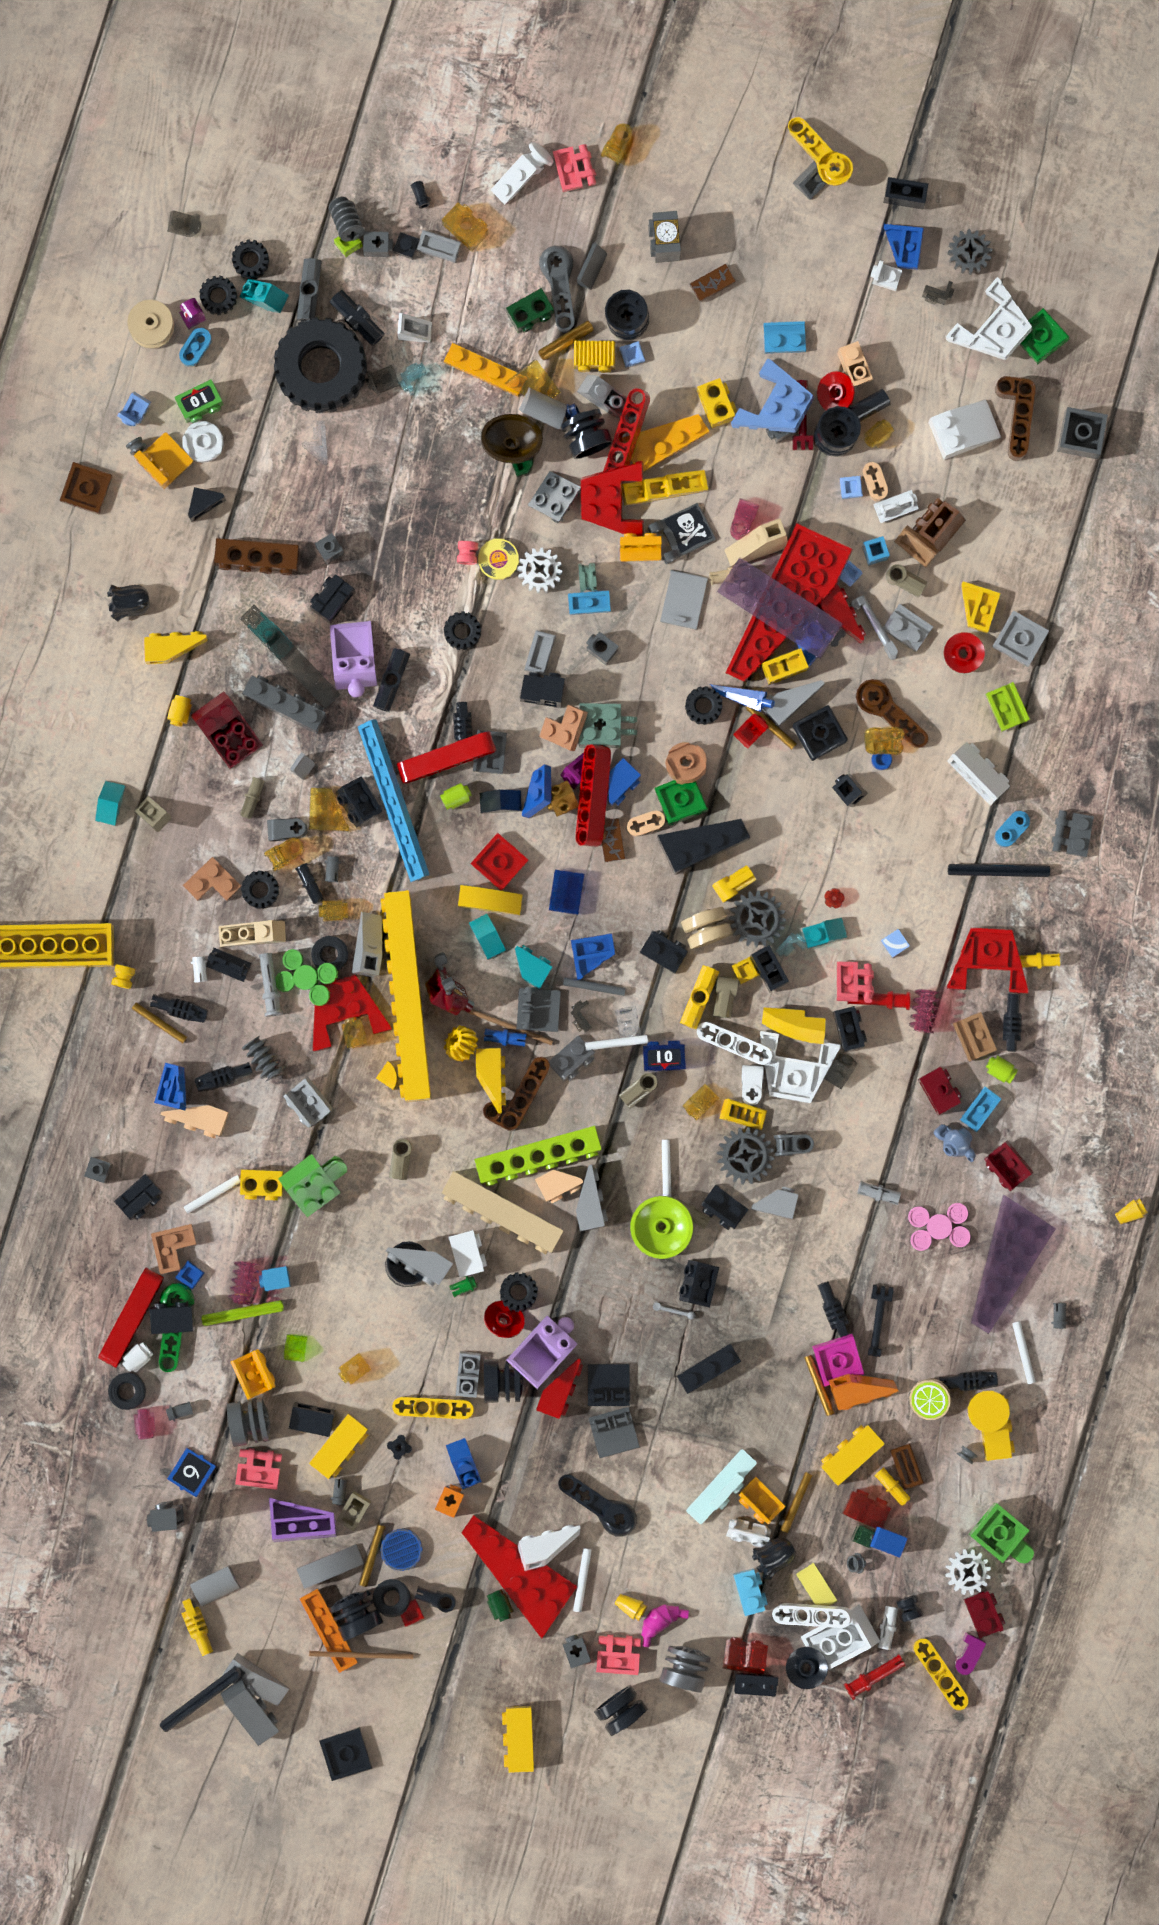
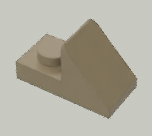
M149 796L135 810L156 832H159L172 817Z
M353 1491L336 1521L355 1531L371 1501Z

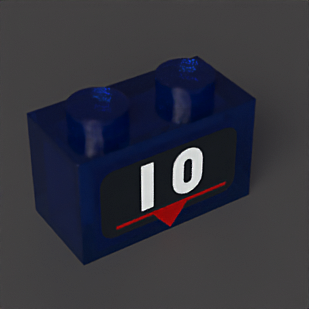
M659 1041L648 1042L647 1046H643L644 1072L686 1070L685 1044H680V1041H668V1045H659Z

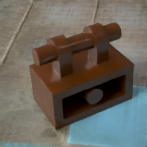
M937 498L933 504L930 503L928 505V510L925 514L915 521L916 525L912 529L941 552L966 520L960 511L946 501L943 502Z

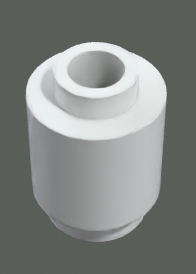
M144 1342L140 1345L136 1344L122 1357L124 1359L122 1364L129 1372L132 1370L137 1372L151 1360L150 1357L153 1355V1352Z

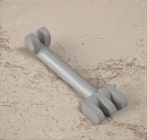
M865 596L854 599L851 602V606L854 610L863 609L884 645V650L891 660L896 659L898 650L893 641H890Z

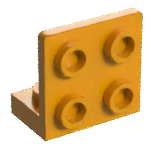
M166 432L143 453L139 450L134 455L136 461L163 489H166L193 463L192 458Z

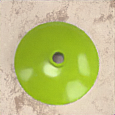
M655 1196L645 1200L637 1207L631 1219L630 1231L635 1245L644 1254L653 1258L666 1259L676 1256L687 1247L693 1233V1221L688 1209L680 1201L668 1196ZM664 1222L666 1229H659L658 1224Z

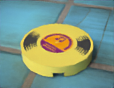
M492 539L486 542L478 554V565L482 573L493 580H504L510 577L516 571L519 564V554L515 546L504 539Z

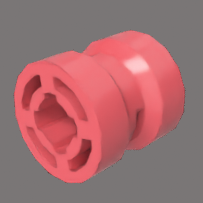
M459 541L458 549L460 552L457 556V563L476 565L478 543Z

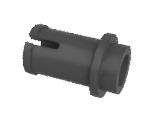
M327 856V860L324 862L326 863L325 881L338 882V870L341 861H339V857Z
M1053 1303L1054 1313L1051 1324H1053L1054 1329H1066V1325H1068V1322H1066L1067 1303Z
M189 1401L174 1407L170 1405L166 1409L169 1421L173 1420L175 1422L178 1418L193 1415V1410Z
M334 1479L333 1497H331L332 1504L345 1505V1501H347L345 1495L348 1480Z

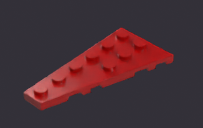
M473 1515L461 1533L542 1639L577 1586L547 1565L525 1571L518 1545Z

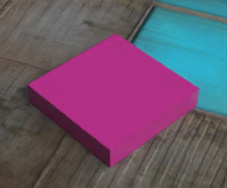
M852 1334L812 1346L824 1387L830 1385V1379L846 1374L864 1375Z

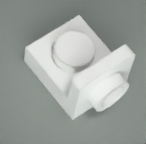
M880 260L878 266H873L870 276L874 278L872 284L896 291L902 270L884 265V261Z

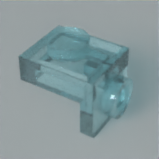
M417 363L411 364L406 368L407 371L400 374L401 381L399 383L403 391H408L410 396L414 394L410 383L426 375L423 363L418 365Z

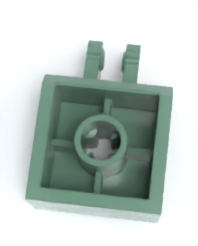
M580 703L579 708L587 711L588 714L579 738V748H585L589 744L620 748L621 735H637V730L621 729V723L637 722V717L621 716V704ZM601 721L606 726H603L602 730H597L598 727H594V724Z

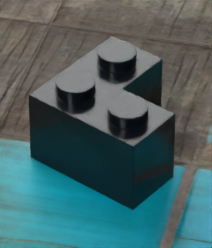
M529 672V675H524L520 702L561 708L565 678H561V674L549 673V676L544 675V678H542L539 673Z

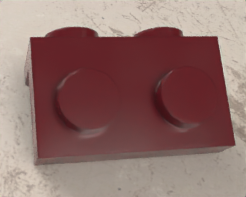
M1008 1140L984 1159L987 1168L998 1176L1000 1184L1009 1191H1012L1034 1173Z

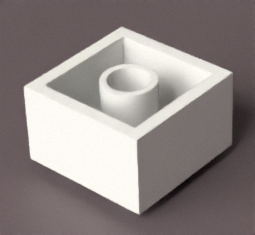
M472 1230L450 1236L449 1240L459 1277L462 1278L484 1272L487 1262L485 1255H480L478 1247L482 1246L479 1233L475 1234Z

